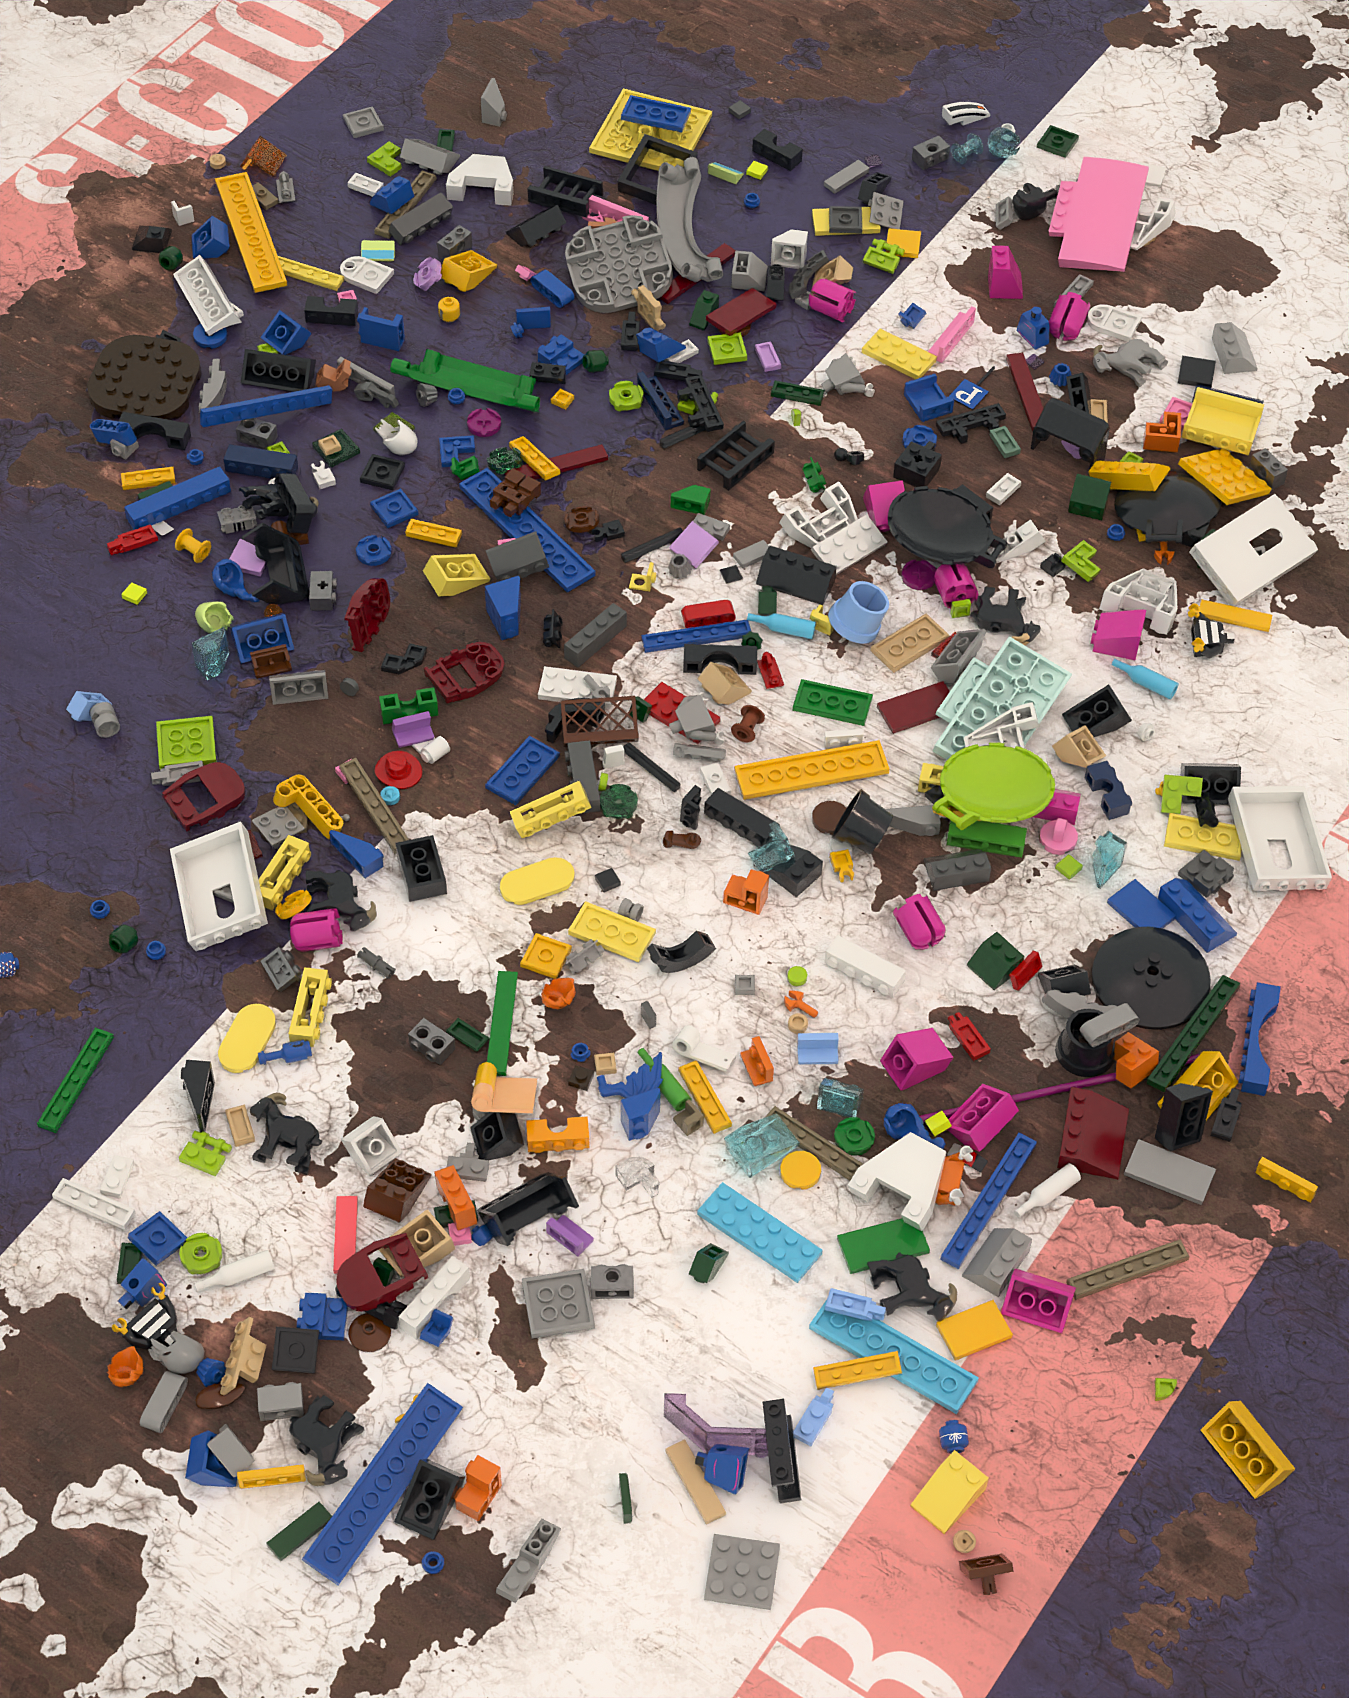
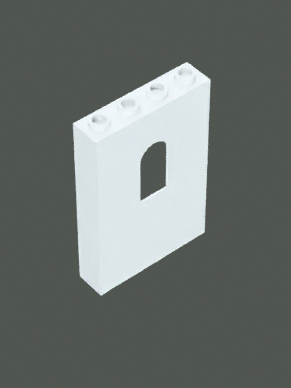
M1274 494L1195 544L1189 553L1230 606H1237L1311 558L1318 551L1315 542L1305 533L1304 528L1297 523L1293 514L1284 506L1283 501ZM1268 529L1278 530L1282 535V541L1259 556L1249 542Z
M1305 786L1233 787L1228 801L1252 889L1261 891L1327 889L1332 876ZM1268 840H1285L1292 864L1290 869L1282 870L1275 866Z
M241 822L170 849L187 939L195 951L203 950L211 945L224 942L229 938L240 936L245 932L268 924L249 833ZM230 885L235 910L230 917L223 919L217 915L213 891Z

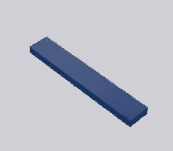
M740 620L641 635L644 651L647 653L684 647V644L701 645L742 639V635L751 631L748 620Z

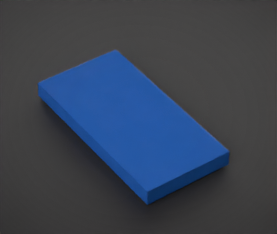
M630 95L621 114V120L683 132L691 114V108Z
M529 736L485 784V788L510 803L517 805L560 757V752Z

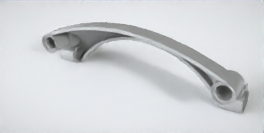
M694 157L687 158L684 161V167L678 164L673 166L664 162L659 168L657 222L663 235L669 259L682 277L693 282H698L701 279L706 282L718 280L723 276L720 258L704 255L698 248L693 236L692 210L701 180L698 160Z

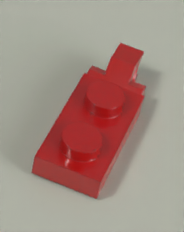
M147 525L118 535L117 539L107 543V548L110 555L124 553L157 542L158 536L153 527Z

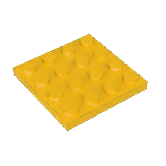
M1223 448L1184 457L1178 463V465L1208 488L1226 505L1268 495L1272 489L1264 480L1257 477L1252 470L1246 468L1240 460L1234 458L1228 450Z

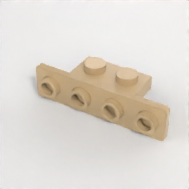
M251 1317L240 1321L235 1328L236 1335L230 1346V1357L226 1362V1372L221 1380L220 1394L226 1395L236 1387L238 1376L251 1383L258 1380L266 1344L249 1335L253 1323V1318Z

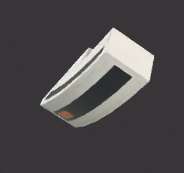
M975 102L951 103L944 105L942 109V117L949 125L958 122L966 125L990 117V113L983 104Z

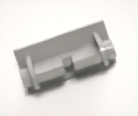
M283 171L279 174V179L276 180L279 203L295 201L293 180Z
M590 939L582 945L584 948L582 951L577 953L575 950L566 957L568 961L565 964L570 962L571 966L569 969L573 974L575 972L579 973L580 970L588 965L584 958L588 957L593 962L603 955L602 953L605 951L601 945L596 946L595 944L598 940L593 942Z

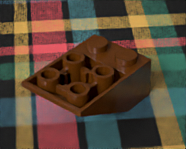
M395 1158L367 1186L363 1207L400 1223L411 1211L432 1174L424 1171L422 1168H417Z

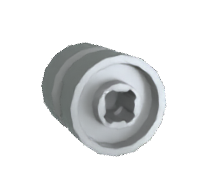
M97 703L90 709V717L98 736L103 738L111 737L120 730L119 721L110 703Z

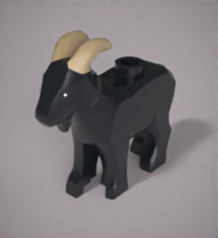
M984 587L983 594L978 596L976 601L978 610L972 611L970 614L976 624L981 629L994 633L1011 631L1016 635L1012 636V638L1025 646L1033 641L1040 633L1041 627L1040 625L1033 624L1032 621H1030V624H1024L1021 607L1024 606L1026 597L1017 599L1019 590L1009 589L1007 604L993 605L990 598L994 596L995 588Z

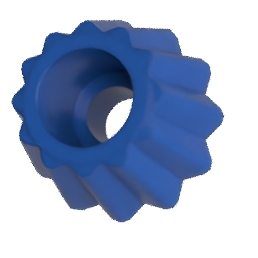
M1063 363L1055 365L1049 375L1050 382L1059 387L1062 385L1067 386L1066 377L1071 376L1070 367Z
M206 1358L199 1363L196 1373L205 1387L221 1382L226 1370L223 1361Z

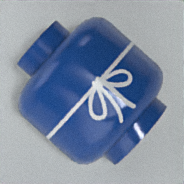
M958 1420L946 1421V1425L939 1429L942 1449L947 1450L948 1454H951L954 1450L958 1453L964 1452V1448L969 1445L967 1427L959 1424Z

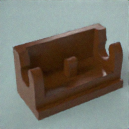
M286 644L250 652L256 679L292 671Z

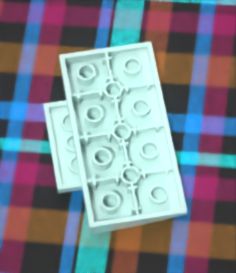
M1009 636L989 666L973 657L936 711V715L949 722V725L936 742L933 752L948 760L953 754L966 748L965 736L1019 705L1033 702L1038 723L1040 724L1071 678L1072 673ZM1036 728L1021 732L1024 746Z

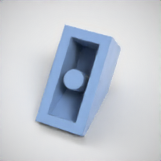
M76 691L66 710L76 721H91L89 712L94 705L101 702H108L111 705L112 703L101 693Z

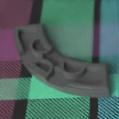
M824 250L806 261L807 264L803 268H799L793 275V281L789 284V293L792 299L806 293L810 277L820 267L829 262Z

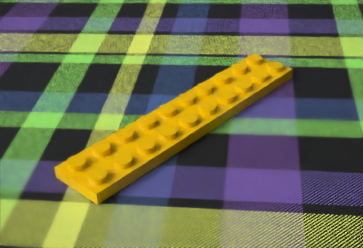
M247 172L215 178L216 186L254 292L257 293L287 286V280Z

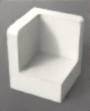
M175 201L171 202L173 216L179 226L194 222L191 205L178 208Z

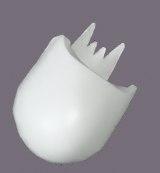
M381 419L383 425L380 424L381 427H375L377 433L383 438V443L392 453L407 455L416 449L418 442L416 434L400 420L397 421L400 426L395 428L383 419Z

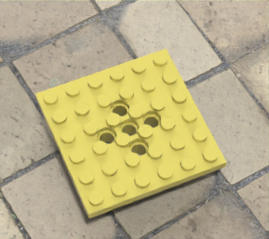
M623 88L589 147V153L628 163L644 134L693 151L712 117V111ZM632 95L690 107L691 114L683 132L621 120V114L629 96ZM649 149L640 166L659 171L661 164L664 162L673 166L678 164L684 167V161Z

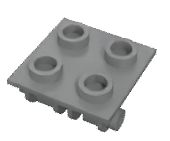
M873 192V198L868 203V206H871L869 222L891 229H900L903 200Z
M240 505L238 508H224L217 512L222 533L235 532L233 523H235L236 532H238L237 523L239 522L242 531H244L242 522H244L245 530L254 529L257 526L253 507L247 510Z
M287 806L277 807L252 820L253 824L271 846L278 850L288 835L293 836L305 830Z

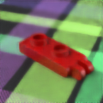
M960 1012L955 1013V1018L953 1015L948 1017L950 1030L973 1061L990 1053L991 1048L967 1016L963 1017Z

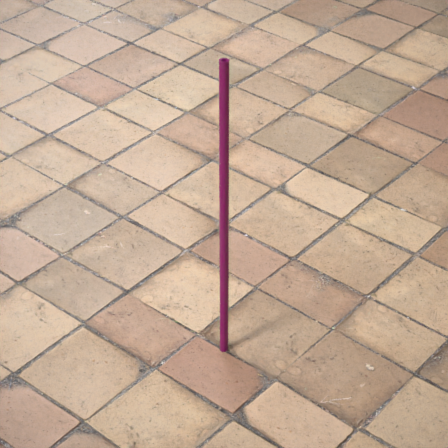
M1199 1054L1191 1055L1185 1065L1192 1064ZM1116 1072L1011 1095V1097L1017 1103L1070 1091L1071 1087L1084 1088L1116 1081ZM960 1107L943 1110V1113L949 1118ZM938 1112L920 1115V1118L923 1120V1123H926L925 1120Z

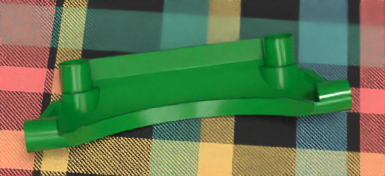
M426 349L423 362L420 365H411L409 361L394 358L391 363L390 371L394 374L447 390L460 388L468 396L539 412L540 397L532 395L536 381L532 377L519 376L445 356Z

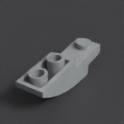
M213 359L212 366H209L211 378H208V383H204L203 390H200V400L202 403H199V413L200 409L220 406L224 398L227 378L226 371H221L220 359Z
M1050 990L1042 997V1002L1067 1019L1081 1009H1095L1105 1013L1117 1007L1115 1005L1101 1006L1095 1002L1086 1003V996L1076 992L1061 993L1059 990Z
M541 1518L520 1549L519 1556L496 1589L497 1594L514 1603L518 1601L522 1593L528 1590L544 1564L561 1531L560 1527Z

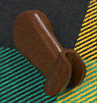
M666 831L663 837V846L665 848H670L673 845L695 849L701 843V838L696 833L674 834L673 831Z

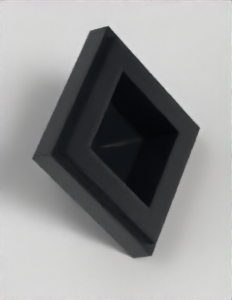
M737 565L720 569L726 584L743 579Z

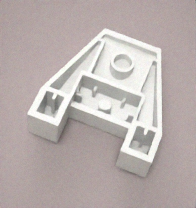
M472 154L448 175L446 183L447 200L463 201L466 186L469 185L495 188V204L508 206L512 204L514 195L513 179L505 157Z
M1159 198L1152 214L1138 213L1130 249L1138 250L1171 226L1176 214L1174 200Z
M840 482L825 489L820 499L828 510L812 520L807 518L799 505L784 514L779 523L791 538L812 548L858 520L850 495Z
M1141 569L1110 583L1104 591L1099 609L1105 613L1118 612L1121 608L1127 611L1144 609L1146 610L1145 617L1152 620L1150 629L1155 630L1159 634L1167 635L1172 628L1177 612L1176 581L1146 569Z
M1033 702L1013 707L965 736V747L975 744L987 746L989 743H1004V746L1015 748L1019 746L1025 749L1021 732L1039 727ZM1045 753L1037 755L1048 765Z
M910 1132L860 1166L850 1180L848 1187L851 1193L867 1202L871 1200L880 1184L908 1198L909 1202L901 1216L905 1223L923 1231L933 1214L946 1151Z

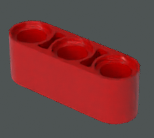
M730 600L687 605L681 610L686 628L733 622L736 619Z

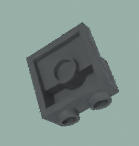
M1203 850L1179 870L1178 876L1188 880L1198 892L1207 898L1212 893L1216 894L1224 883H1229L1234 877V867L1221 857L1216 859Z

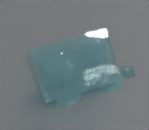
M776 821L769 824L772 831L769 835L772 841L748 853L757 869L762 872L769 871L772 867L785 863L795 857L787 836Z

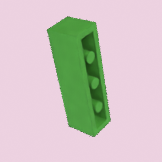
M950 820L947 845L973 850L980 849L985 852L1022 858L1027 828L981 820L974 822L964 830H960Z

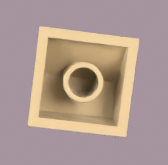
M710 662L697 678L702 683L701 687L705 691L710 692L712 699L718 704L730 705L752 692L731 667Z

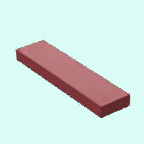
M337 1196L334 1274L338 1273L340 1266L356 1253L357 1196Z

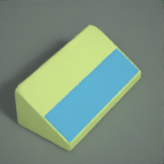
M716 162L708 165V174L737 184L744 175L740 171Z
M363 240L361 243V257L372 261H394L395 242Z

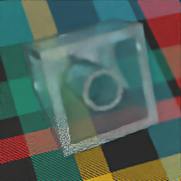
M224 627L192 642L195 665L206 680L223 673L229 655L226 629Z
M1107 831L1104 836L1100 835L1095 842L1096 849L1092 855L1094 857L1093 871L1096 885L1099 889L1122 866L1127 846L1126 841L1110 831Z
M824 1078L819 1086L817 1109L846 1117H857L864 1089L859 1088L857 1085H848L835 1079Z

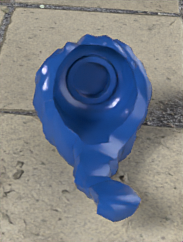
M223 559L214 566L212 571L213 581L216 587L224 594L232 597L238 596L240 599L251 602L260 601V599L253 597L252 594H248L244 588L243 573L235 561Z
M898 1103L889 1107L886 1111L884 1127L887 1134L893 1139L900 1140L911 1132L944 1149V1139L941 1137L931 1139L929 1132L923 1125V1120L911 1104Z

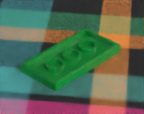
M801 679L792 711L865 726L873 694Z
M903 1218L837 1235V1240L850 1274L869 1270L867 1262L895 1260L896 1255L900 1252L903 1255L908 1254L915 1257L930 1253V1248L923 1231L905 1223Z

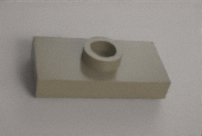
M259 182L252 186L258 204L263 209L268 210L279 203L278 198Z

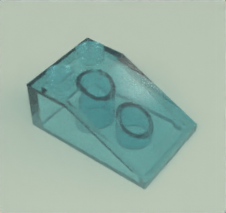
M777 1113L741 1126L724 1138L726 1148L749 1178L800 1145V1142Z

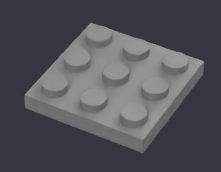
M584 1269L522 1278L532 1339L595 1329Z
M714 1534L704 1600L771 1610L780 1544Z

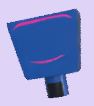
M1033 307L1031 310L1024 312L1020 317L1016 330L1035 350L1049 344V321L1041 314L1042 310L1039 307Z
M142 1258L122 1281L121 1286L126 1293L118 1300V1303L126 1310L134 1302L143 1307L155 1297L151 1293V1288L153 1287L155 1292L159 1293L161 1287L158 1283H162L165 1287L167 1283L158 1270Z
M715 1444L708 1454L698 1452L695 1464L706 1467L704 1479L707 1482L736 1495L744 1485L749 1448Z

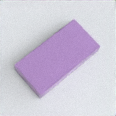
M771 342L755 345V351L765 372L781 369V363Z

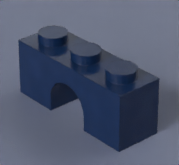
M1108 761L1087 766L1085 780L1092 792L1097 790L1108 792L1103 794L1101 808L1107 819L1111 820L1128 815L1132 806V799L1126 794L1123 783L1118 780L1115 769L1110 766Z

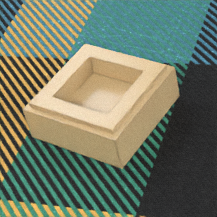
M334 435L318 440V445L325 456L342 450L340 443Z
M614 1053L594 1055L596 1075L617 1073Z

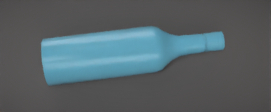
M748 613L747 620L762 623L771 631L813 639L815 621L777 613L769 616Z
M1114 659L1112 662L1113 666L1126 672L1133 682L1168 699H1172L1177 691L1179 683L1142 665L1130 666L1117 659Z

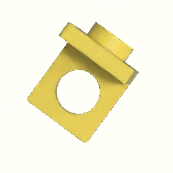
M650 562L647 576L632 574L629 585L630 589L650 592L652 583L656 581L654 563ZM637 579H642L645 583L643 585H636L634 582Z

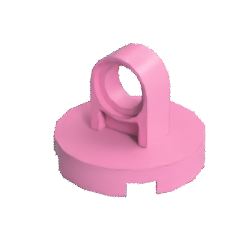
M1058 818L1057 820L1049 821L1040 830L1039 841L1045 846L1044 849L1052 854L1063 855L1069 850H1074L1077 845L1078 833L1075 827L1065 819Z

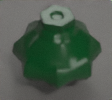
M749 631L747 634L742 635L741 645L757 646V650L762 649L763 639L758 633Z

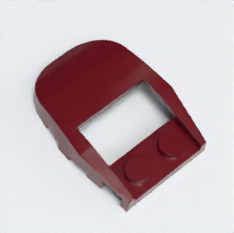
M384 578L367 580L351 598L344 619L348 621V626L350 627L351 639L354 643L352 650L364 651V645L371 643V636L378 634L380 631L379 623L384 622L388 615L390 593Z
M474 642L466 645V648L459 651L457 648L450 651V655L437 659L436 665L429 669L426 666L424 672L426 678L430 679L447 704L474 697L493 685L503 673L504 659L493 645L486 642ZM460 664L476 686L462 689L448 672V669Z
M213 762L181 776L162 792V798L187 832L190 831L191 826L198 823L200 826L205 825L212 819H219L225 816V812L238 806L245 797V786L232 767L221 762ZM197 776L217 802L216 805L201 814L197 812L180 788L182 784Z
M402 1233L374 1241L348 1258L338 1270L336 1283L345 1304L352 1310L362 1312L377 1308L378 1304L387 1301L391 1303L397 1300L396 1297L414 1288L413 1283L422 1277L425 1280L429 1277L407 1234ZM381 1248L390 1249L404 1276L403 1279L386 1287L383 1286L368 1255Z

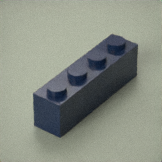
M229 444L223 459L225 471L271 479L275 478L277 473L296 474L298 469V460L295 454Z

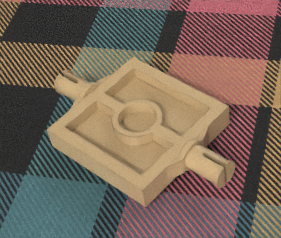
M644 285L638 287V290L633 289L631 294L637 301L638 313L651 328L657 331L664 329L666 324L661 319L662 306L660 302L653 297L652 292L647 290Z

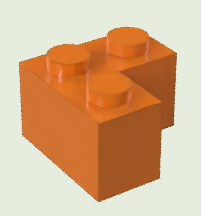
M1164 411L1161 424L1146 422L1143 449L1178 452L1181 438V413Z
M752 869L747 878L732 874L724 890L723 903L760 915L768 898L769 875Z
M1129 1032L1115 1041L1116 1079L1129 1088H1133L1148 1077L1156 1068L1159 1051Z
M477 1455L474 1461L471 1460L465 1469L466 1484L463 1488L460 1487L457 1490L454 1499L457 1510L479 1521L501 1488L502 1481L501 1467Z

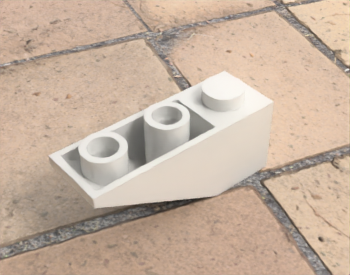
M1031 520L1003 538L1007 542V547L1000 553L996 561L999 563L1031 552L1046 542ZM993 547L987 550L990 556L995 549Z

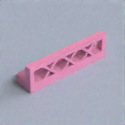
M594 195L589 198L588 217H582L584 220L605 222L603 220L605 217L620 222L623 221L622 217L635 215L649 221L647 216ZM595 213L598 214V216L592 217L590 216V214Z
M971 306L966 314L959 312L929 349V353L937 356V361L942 363L974 324L975 307Z

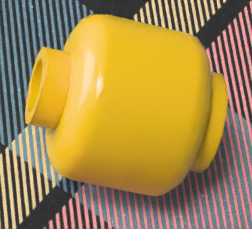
M445 297L439 301L438 314L443 321L453 322L459 318L460 304L457 299Z

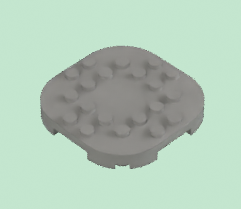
M641 216L622 217L623 221L591 229V225L573 235V239L570 243H567L565 256L575 294L582 305L595 312L610 313L638 306L631 291L633 289L638 290V287L642 285L652 292L656 300L666 293L673 279L672 264L662 232L653 221L644 220Z

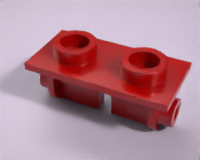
M764 652L762 659L757 660L766 689L784 686L775 657L769 652Z

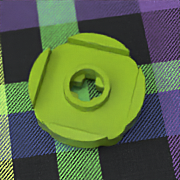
M620 381L614 384V388L610 389L609 401L616 411L639 409L643 401V390L641 386L638 385L637 387L631 381Z
M196 1233L189 1236L179 1250L181 1263L190 1274H205L217 1269L220 1266L223 1255L219 1240L209 1236L207 1233ZM199 1250L207 1252L202 1257L196 1256L199 1253Z

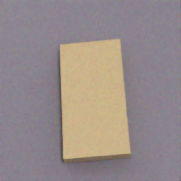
M926 613L871 646L870 651L895 673L949 640L950 635Z

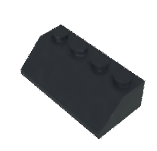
M245 349L241 383L294 392L310 388L314 378L316 359Z
M769 545L761 563L756 585L772 586L773 590L823 605L836 580L837 566Z

